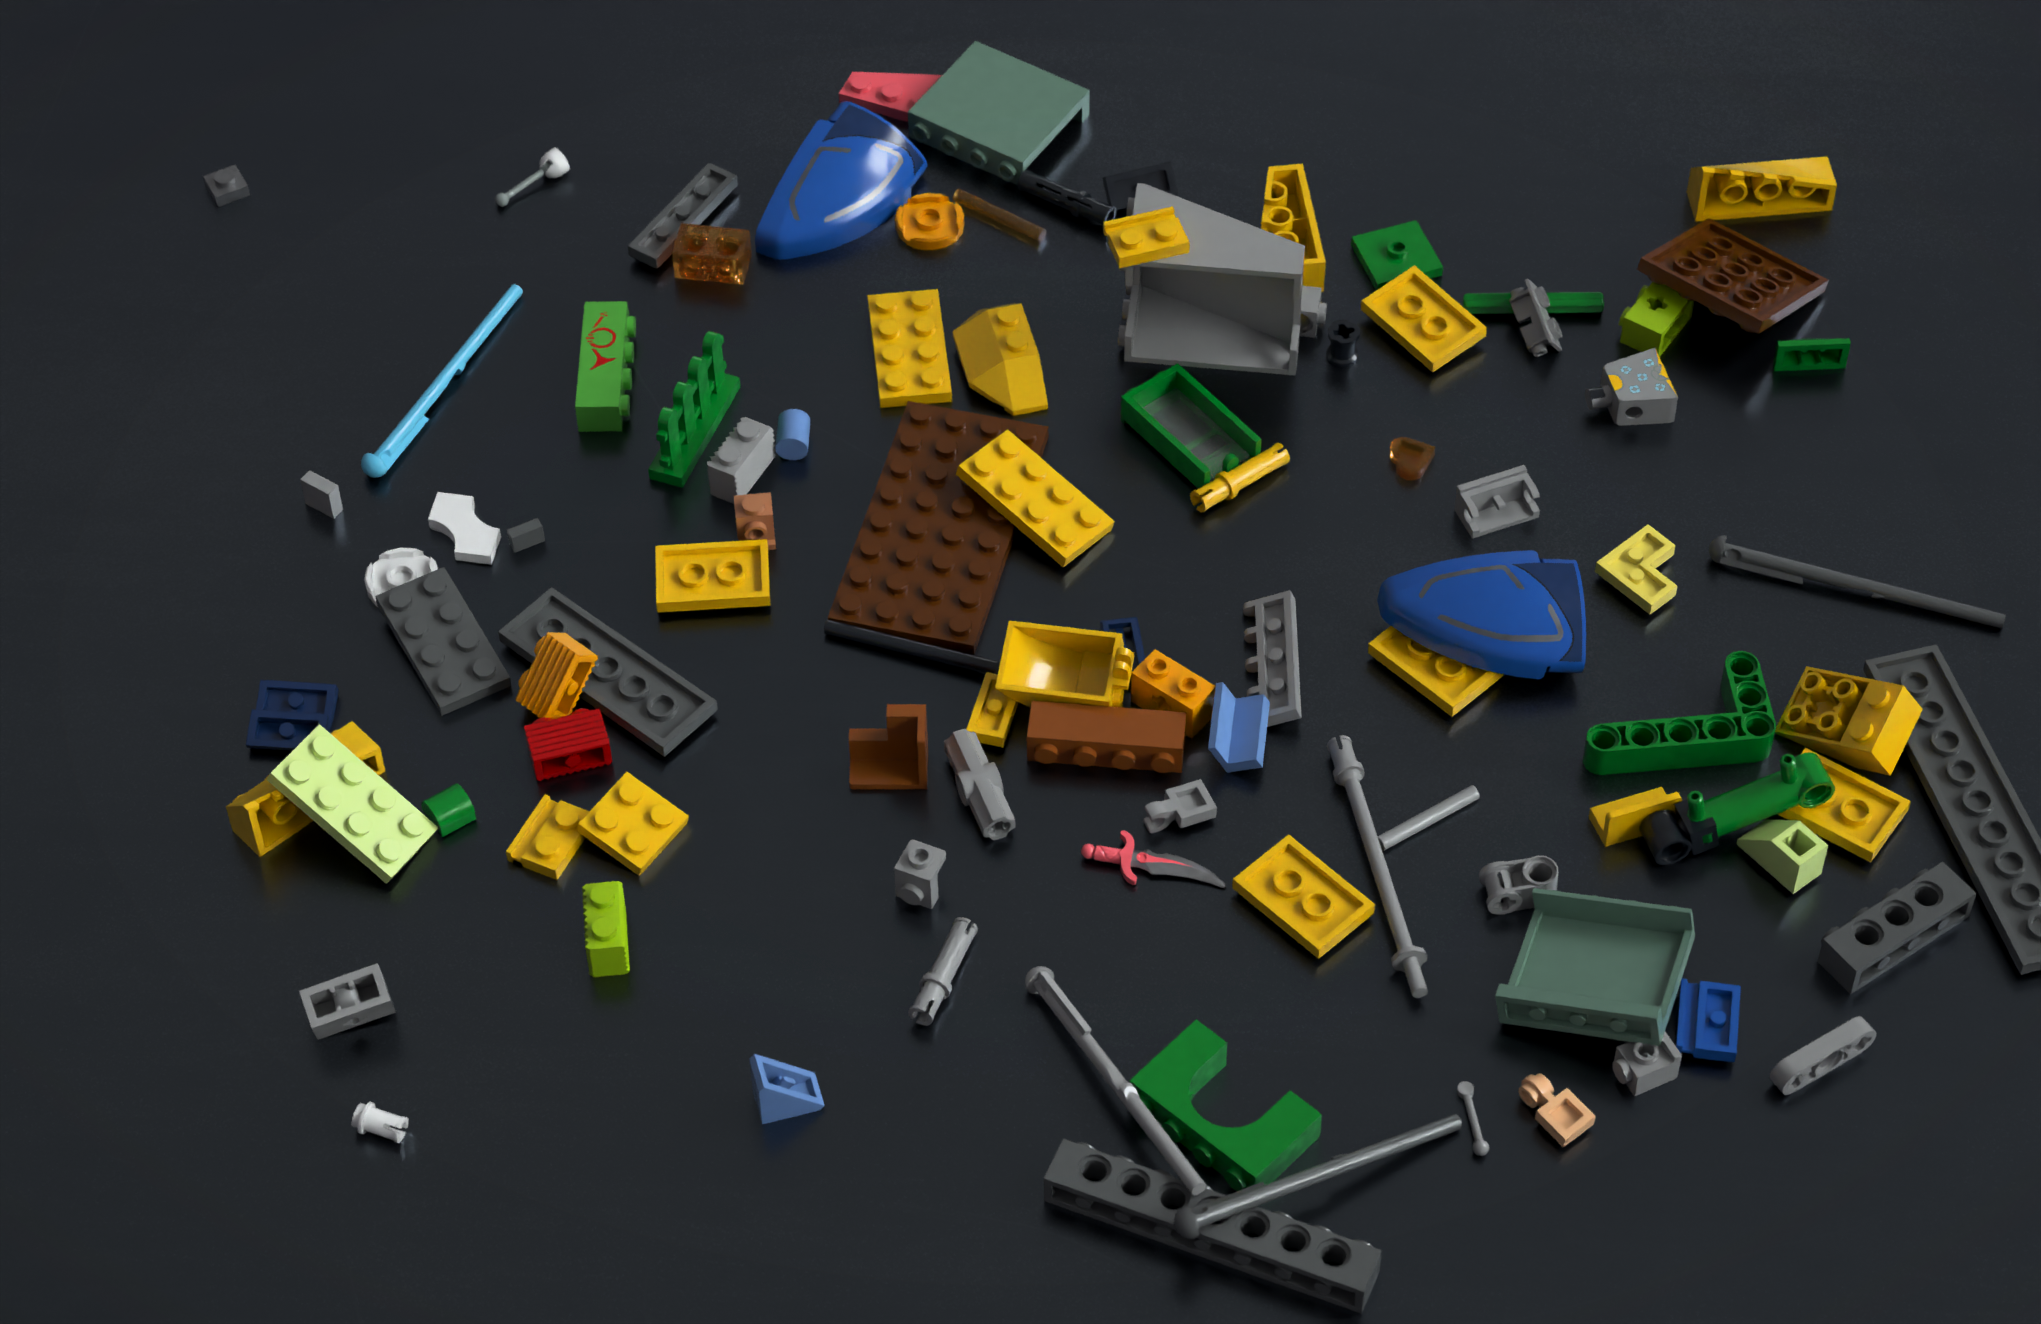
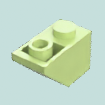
M1765 819L1737 839L1736 843L1792 894L1822 874L1828 845L1800 820Z

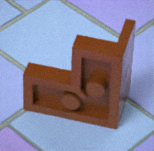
M887 704V728H849V787L851 789H927L928 733L926 704Z

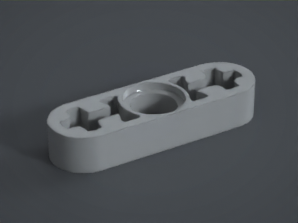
M1855 1017L1782 1059L1773 1068L1769 1078L1784 1095L1792 1094L1865 1051L1876 1038V1031L1863 1017Z

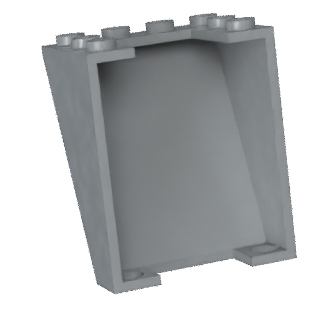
M1137 183L1135 198H1128L1127 216L1173 206L1175 216L1180 220L1190 242L1189 253L1119 269L1120 271H1125L1126 295H1131L1130 299L1123 300L1122 320L1127 321L1126 325L1119 326L1118 346H1124V361L1175 365L1178 363L1180 366L1296 376L1305 246L1147 184Z

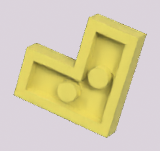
M1646 525L1597 561L1595 572L1651 615L1676 596L1677 585L1656 569L1674 555L1676 545L1650 525Z

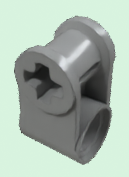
M1534 856L1507 862L1496 861L1484 866L1478 874L1481 884L1486 886L1488 893L1486 900L1488 911L1497 915L1534 908L1533 888L1557 890L1558 866L1554 860L1546 856Z

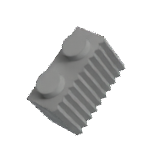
M747 417L740 418L741 422L737 423V427L733 428V432H729L730 436L725 437L726 441L722 442V446L718 447V451L714 452L715 456L710 457L711 461L707 462L711 495L733 504L734 496L746 495L776 456L774 453L776 451L774 449L775 444L773 443L775 441L773 439L775 436L773 434L774 430L770 426Z

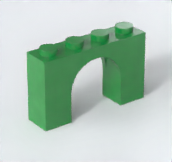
M1196 1019L1130 1079V1083L1135 1087L1139 1098L1172 1141L1175 1143L1180 1142L1193 1152L1195 1158L1205 1167L1211 1166L1223 1175L1226 1182L1234 1190L1239 1191L1264 1182L1265 1185L1271 1183L1320 1137L1322 1114L1290 1090L1260 1119L1246 1126L1222 1127L1212 1124L1201 1117L1194 1109L1191 1101L1195 1094L1226 1066L1227 1042Z

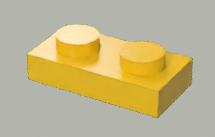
M986 672L966 730L975 732L980 743L1004 748L1019 702L995 689L998 674Z

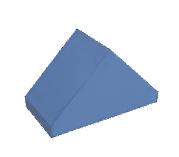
M757 1054L749 1058L752 1088L762 1124L819 1111L825 1106L815 1072Z

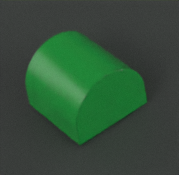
M458 783L421 802L423 813L439 827L437 831L442 837L476 819L472 802Z

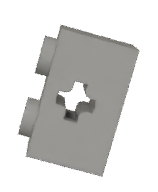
M378 963L299 991L308 1020L317 1040L395 1013Z

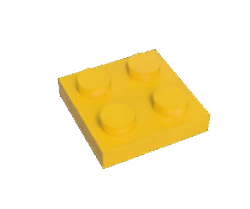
M626 772L578 823L577 832L640 876L687 825L689 816L633 775Z

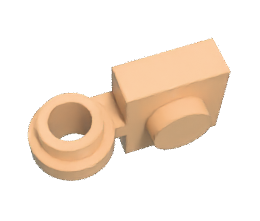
M1530 1074L1522 1080V1086L1518 1089L1520 1097L1531 1108L1541 1107L1536 1111L1535 1119L1563 1148L1594 1125L1596 1116L1568 1088L1554 1096L1553 1086L1543 1074Z

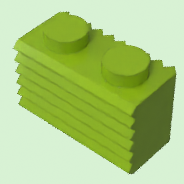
M611 881L585 884L582 887L585 950L589 974L592 977L627 974L630 972L626 906L622 882Z

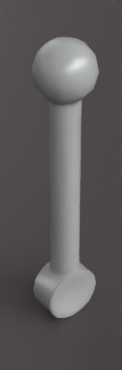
M1463 1081L1458 1084L1457 1095L1464 1099L1475 1140L1473 1151L1478 1156H1483L1489 1151V1145L1482 1138L1472 1101L1474 1086L1468 1081Z

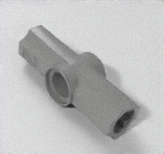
M966 729L955 731L944 741V750L955 772L956 786L964 806H970L983 837H989L993 840L1006 837L1015 828V818L1005 799L998 768L994 762L989 763L975 732H970Z

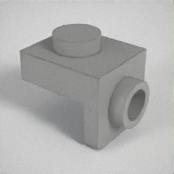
M910 840L894 867L896 897L902 898V900L911 905H921L932 909L938 899L937 874L946 860V852L917 840Z

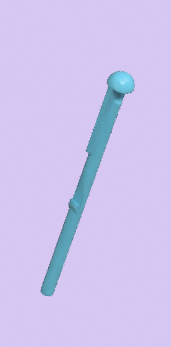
M516 284L511 285L374 454L366 453L363 455L361 468L367 476L378 478L388 471L429 420L424 414L448 386L453 375L458 376L462 373L467 361L523 294L521 287Z

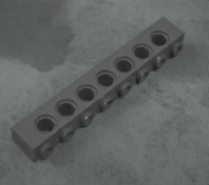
M1063 1138L1044 1177V1201L1362 1314L1379 1274L1382 1250L1374 1248L1364 1240H1351L1334 1234L1324 1226H1311L1294 1220L1284 1212H1272L1257 1206L1221 1219L1217 1224H1208L1200 1227L1197 1238H1184L1177 1233L1174 1227V1216L1177 1211L1184 1206H1188L1191 1209L1226 1195L1217 1193L1208 1186H1206L1201 1194L1192 1195L1182 1180L1175 1178L1164 1170H1152L1135 1164L1127 1157L1112 1156L1096 1150L1087 1143H1075ZM1097 1178L1101 1181L1091 1182L1088 1179ZM1137 1192L1140 1193V1195L1130 1196L1127 1193ZM1168 1206H1177V1207H1179V1209H1177V1210H1170V1209H1167L1166 1207H1168ZM1247 1234H1256V1235H1258V1236H1260V1237H1257V1238H1249V1237H1247V1236H1245V1235H1247ZM1287 1248H1296V1249H1298V1250H1300V1251H1298V1252H1289V1251H1286L1285 1249H1287ZM1336 1262L1340 1264V1266L1332 1267L1326 1265L1325 1263Z

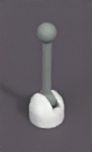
M555 147L552 148L541 158L540 170L508 192L497 194L495 203L500 207L506 206L511 197L544 175L548 178L562 176L570 170L567 159L560 150Z

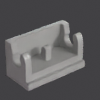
M1521 465L1458 485L1454 510L1473 539L1539 518L1540 510L1533 499L1540 497L1536 485L1527 473V468L1525 465Z

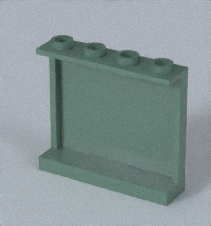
M975 41L908 111L909 137L938 149L947 155L965 161L976 168L994 174L1005 181L1018 185L1021 174L1071 119L1083 123L1089 116V90Z
M1533 888L1532 896L1535 910L1508 985L1499 983L1495 994L1499 1022L1660 1046L1695 939L1692 909Z

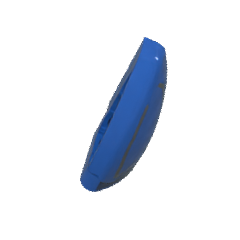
M841 102L827 121L821 119L816 122L787 167L756 230V252L773 259H791L833 249L871 232L896 214L899 206L901 205L902 208L907 203V199L911 198V188L927 168L926 159L915 145L891 123L853 102Z
M1534 550L1472 555L1444 560L1396 574L1387 578L1380 586L1377 602L1383 620L1422 646L1450 659L1499 674L1531 679H1541L1544 677L1545 672L1582 673L1586 661L1585 602L1578 563L1574 559H1539L1538 553Z

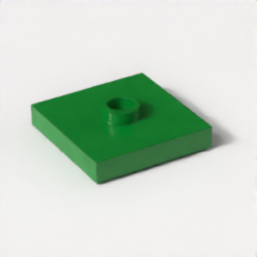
M1417 220L1351 237V247L1375 290H1378L1414 265L1430 279L1443 276V266Z

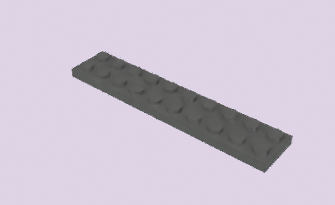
M1936 644L1865 660L1863 671L1867 678L1904 685L1923 709L1904 750L2020 975L2041 970V838L1939 647Z

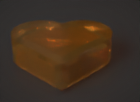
M1399 437L1390 444V460L1397 465L1398 475L1405 480L1411 481L1421 478L1435 456L1434 446L1411 438Z

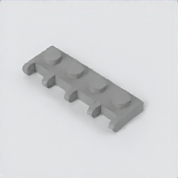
M1288 590L1248 601L1243 604V614L1248 617L1255 616L1256 626L1247 628L1244 631V640L1248 643L1257 642V656L1246 659L1245 669L1251 673L1258 672V686L1249 688L1246 691V695L1248 697L1264 694L1270 701L1267 727L1300 719L1302 715L1296 599L1292 592Z

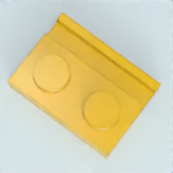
M1173 206L1103 222V233L1108 238V244L1119 269L1189 253L1190 242L1179 218L1175 216Z
M545 794L506 850L507 861L512 863L514 860L518 861L527 869L558 880L586 838L577 832L578 823L590 811L562 800L558 803L551 800L550 796Z

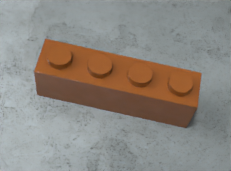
M1032 700L1027 731V761H1036L1044 764H1074L1082 767L1100 766L1121 770L1138 769L1160 773H1182L1186 738V712Z

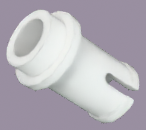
M368 1102L367 1104L360 1103L357 1106L352 1118V1127L358 1128V1133L362 1135L370 1132L400 1143L406 1132L392 1128L390 1125L399 1129L402 1127L407 1128L409 1120L407 1117H401L377 1109L374 1103Z

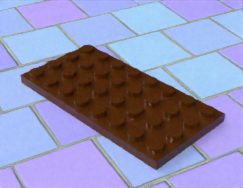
M908 401L830 609L828 619L974 655L1017 527L956 475L958 465L1007 429L1039 457H1042L1049 437V426Z

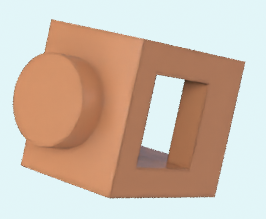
M771 492L735 495L734 506L738 541L767 539L768 550H776Z

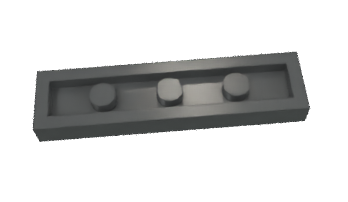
M708 163L628 245L629 256L658 269L738 186L737 175Z

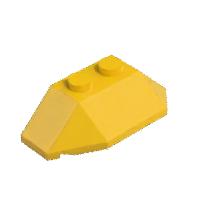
M1022 303L978 310L953 330V339L971 389L991 402L1003 406L1004 410L1012 416L1048 409L1040 356Z

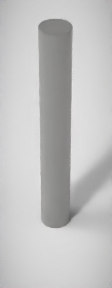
M1471 785L1379 835L1378 839L1382 851L1478 800L1480 794L1477 788Z

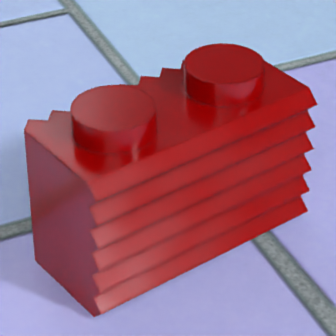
M600 708L593 710L577 709L567 716L554 719L543 717L535 720L532 724L524 725L526 743L536 780L542 781L544 778L548 780L551 777L556 778L558 775L564 776L566 773L572 774L574 771L580 772L582 769L587 771L589 768L594 769L597 766L602 767L604 764L610 765L612 763L610 742Z

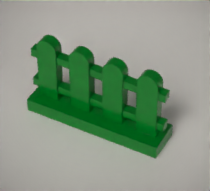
M708 331L705 334L702 343L703 355L691 358L688 365L687 382L679 381L674 388L672 408L663 407L660 411L658 432L656 433L657 441H660V449L648 468L649 479L683 488L741 387L740 377L724 372L727 367L726 361L723 360L722 352L724 336L719 333Z

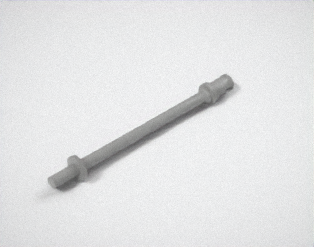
M1340 735L1342 749H1339L1336 737L1327 743V749L1330 752L1335 768L1333 770V777L1336 784L1344 786L1395 940L1398 951L1391 958L1392 967L1394 970L1405 972L1412 996L1421 998L1428 993L1420 968L1427 961V954L1424 948L1413 946L1360 784L1365 775L1364 768L1356 759L1350 737Z

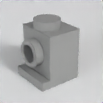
M1665 1032L1660 1046L1627 1042L1616 1047L1612 1067L1618 1081L1622 1084L1626 1083L1633 1095L1637 1096L1676 1079L1682 1054Z

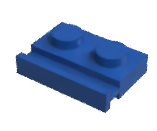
M1681 979L1675 1046L1680 1053H1691L1695 1058L1735 1063L1741 986L1700 981L1699 984L1687 983V979Z

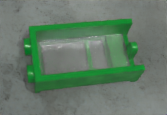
M1178 363L1165 371H1160L1152 379L1138 387L1131 388L1121 396V422L1124 424L1128 423L1198 489L1213 481L1217 473L1221 471L1228 472L1261 453L1262 439Z

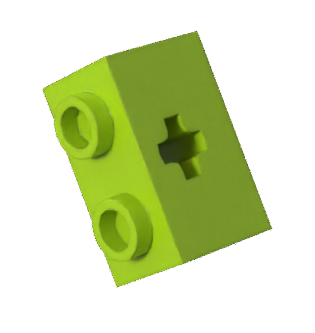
M1654 282L1649 286L1644 285L1637 296L1636 303L1632 307H1626L1620 317L1619 326L1622 327L1620 342L1641 352L1655 348L1660 357L1692 317L1695 300H1687L1681 297L1678 291L1666 285Z

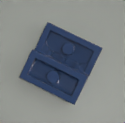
M260 680L256 710L251 709L246 747L293 751L319 724L330 733L339 692L337 685Z

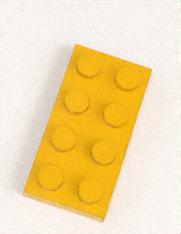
M938 289L867 295L880 408L906 406L908 401L922 404L952 402Z
M1008 429L958 465L956 475L1062 567L1069 564L1113 528L1115 521Z

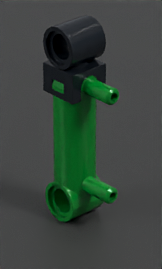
M1803 753L1796 757L1791 754H1784L1780 758V771L1705 801L1701 792L1691 791L1687 795L1686 800L1674 804L1675 813L1672 810L1656 811L1642 821L1639 830L1657 864L1670 865L1682 860L1690 851L1694 856L1719 846L1718 837L1800 805L1803 808L1819 806L1832 797L1835 792V786L1817 754Z

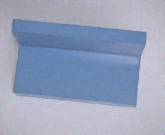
M1224 682L1216 683L1208 749L1227 773L1263 768L1270 701L1264 694L1235 698Z

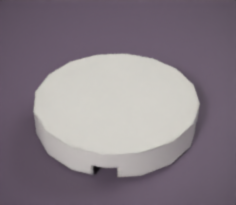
M397 548L379 555L378 561L373 565L371 562L366 568L364 582L368 598L377 606L376 595L437 570L436 561L432 557L430 559L425 556L423 551L416 548Z

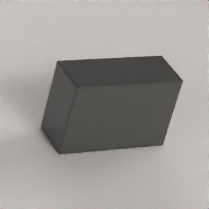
M538 518L507 530L509 545L514 553L545 541L543 526Z

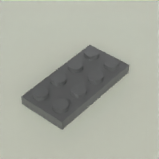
M445 567L375 596L377 606L441 716L511 686L509 674Z

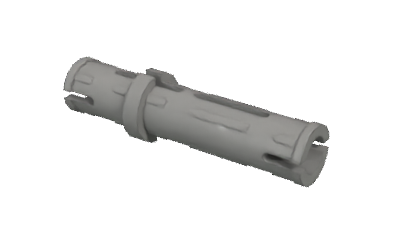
M958 917L954 920L953 926L930 971L923 975L919 982L921 989L913 1005L910 1007L908 1015L913 1020L917 1013L921 1012L916 1020V1023L920 1025H930L933 1022L942 1000L946 999V997L948 998L952 991L951 982L974 936L978 932V927L975 923L971 924L969 930L966 931L971 921L970 919Z

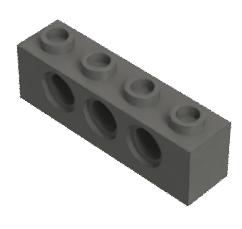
M1944 862L1939 863L1930 870L1925 868L1919 871L1909 884L1901 889L1893 888L1878 904L1871 908L1864 907L1859 910L1852 920L1840 928L1835 926L1827 931L1821 939L1822 945L1818 963L1846 991L1852 994L1970 917L1976 892Z

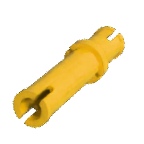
M1275 443L1272 447L1228 472L1221 471L1217 473L1213 481L1190 493L1192 504L1195 506L1202 502L1197 507V510L1205 512L1208 508L1224 499L1231 500L1235 498L1241 489L1279 467L1288 464L1290 456L1287 449L1278 453L1284 446L1281 443Z

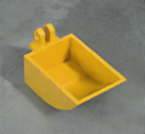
M1009 620L995 689L1031 707L1032 700L1122 707L1124 690L1129 688L1135 655L1130 649L1124 648L1122 633Z

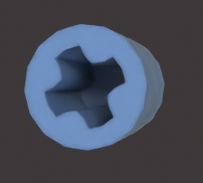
M784 410L778 417L775 448L777 454L783 459L799 460L808 453L811 421L809 415L802 410Z

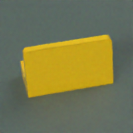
M1659 787L1591 807L1589 819L1602 843L1607 847L1642 836L1639 827L1647 816L1660 810H1672L1675 813L1674 804L1681 802L1682 798L1678 792L1666 794L1663 787Z

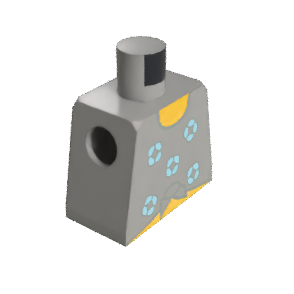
M1655 348L1607 363L1602 369L1600 386L1585 390L1587 407L1590 410L1607 407L1614 423L1619 426L1674 422L1678 396Z

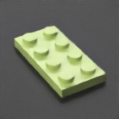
M320 724L266 779L386 884L439 828Z

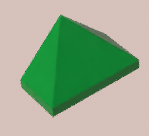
M1810 338L1778 341L1773 369L1774 371L1846 368L1851 345L1850 338Z

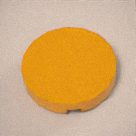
M936 193L914 195L907 199V204L902 208L900 205L897 209L895 229L898 237L908 246L918 250L933 251L942 249L955 243L963 234L964 213L956 201L954 204L945 195Z

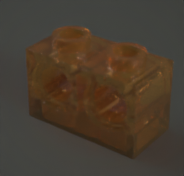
M681 223L672 252L675 278L744 285L752 256L750 230Z

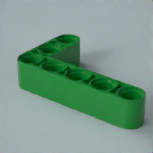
M1735 651L1725 659L1720 690L1726 713L1602 723L1592 726L1586 734L1583 753L1585 768L1596 775H1611L1764 761L1771 753L1776 722L1757 657L1746 651Z

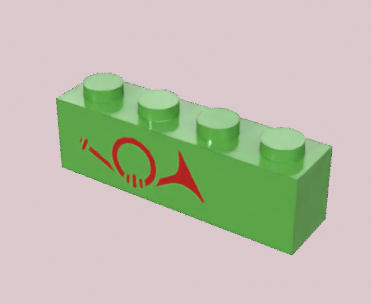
M627 301L584 302L575 403L579 432L622 431L623 416L630 415L629 395H625V390L632 389L631 368H627V363H634V344L629 342V338L636 337L635 316H629Z

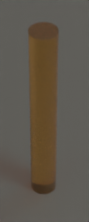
M957 189L953 195L954 202L956 201L1034 240L1042 242L1046 236V229L964 190Z

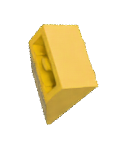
M1806 666L1776 726L1775 733L1855 768L1891 776L1923 709L1904 685Z

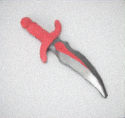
M1125 830L1120 832V839L1125 843L1123 849L1096 845L1095 848L1092 844H1085L1081 848V854L1086 859L1094 857L1096 861L1119 864L1123 878L1131 885H1136L1137 877L1132 872L1131 867H1138L1148 871L1151 875L1187 877L1221 888L1226 887V884L1213 872L1196 862L1168 853L1156 854L1149 849L1143 851L1134 850L1133 836Z

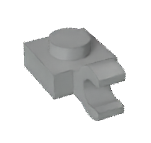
M1199 779L1166 789L1163 801H1155L1145 805V810L1149 817L1144 818L1143 822L1149 833L1163 830L1174 820H1176L1180 828H1184L1216 818L1217 806L1202 780Z

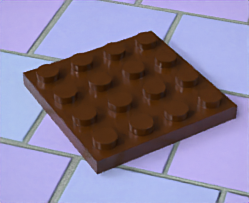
M1710 218L1641 257L1637 268L1638 271L1647 275L1652 282L1666 285L1678 291L1681 297L1687 300H1695L1708 307L1709 311L1713 314L1725 316L1739 323L1742 329L1758 334L1824 293L1829 281L1819 274Z

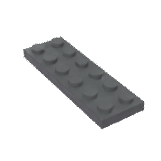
M552 587L498 631L500 642L530 663H533L535 659L534 649L537 642L547 632L566 633L598 655V660L592 668V673L588 675L589 679L585 682L586 686L582 688V693L579 697L594 708H600L601 713L664 757L718 710L717 701Z

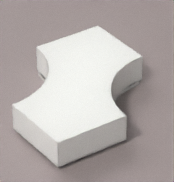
M437 492L428 518L429 528L450 537L455 544V560L492 565L501 539L500 528L486 525L477 518L473 496Z

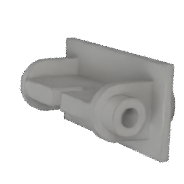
M1526 279L1525 282L1528 289L1524 290L1523 287L1512 290L1509 301L1519 324L1529 319L1532 321V323L1520 328L1529 352H1533L1535 357L1546 354L1548 352L1547 347L1551 345L1560 352L1562 348L1558 339L1562 337V332L1555 318L1550 319L1546 307L1550 306L1549 298L1542 286L1537 287L1529 279Z

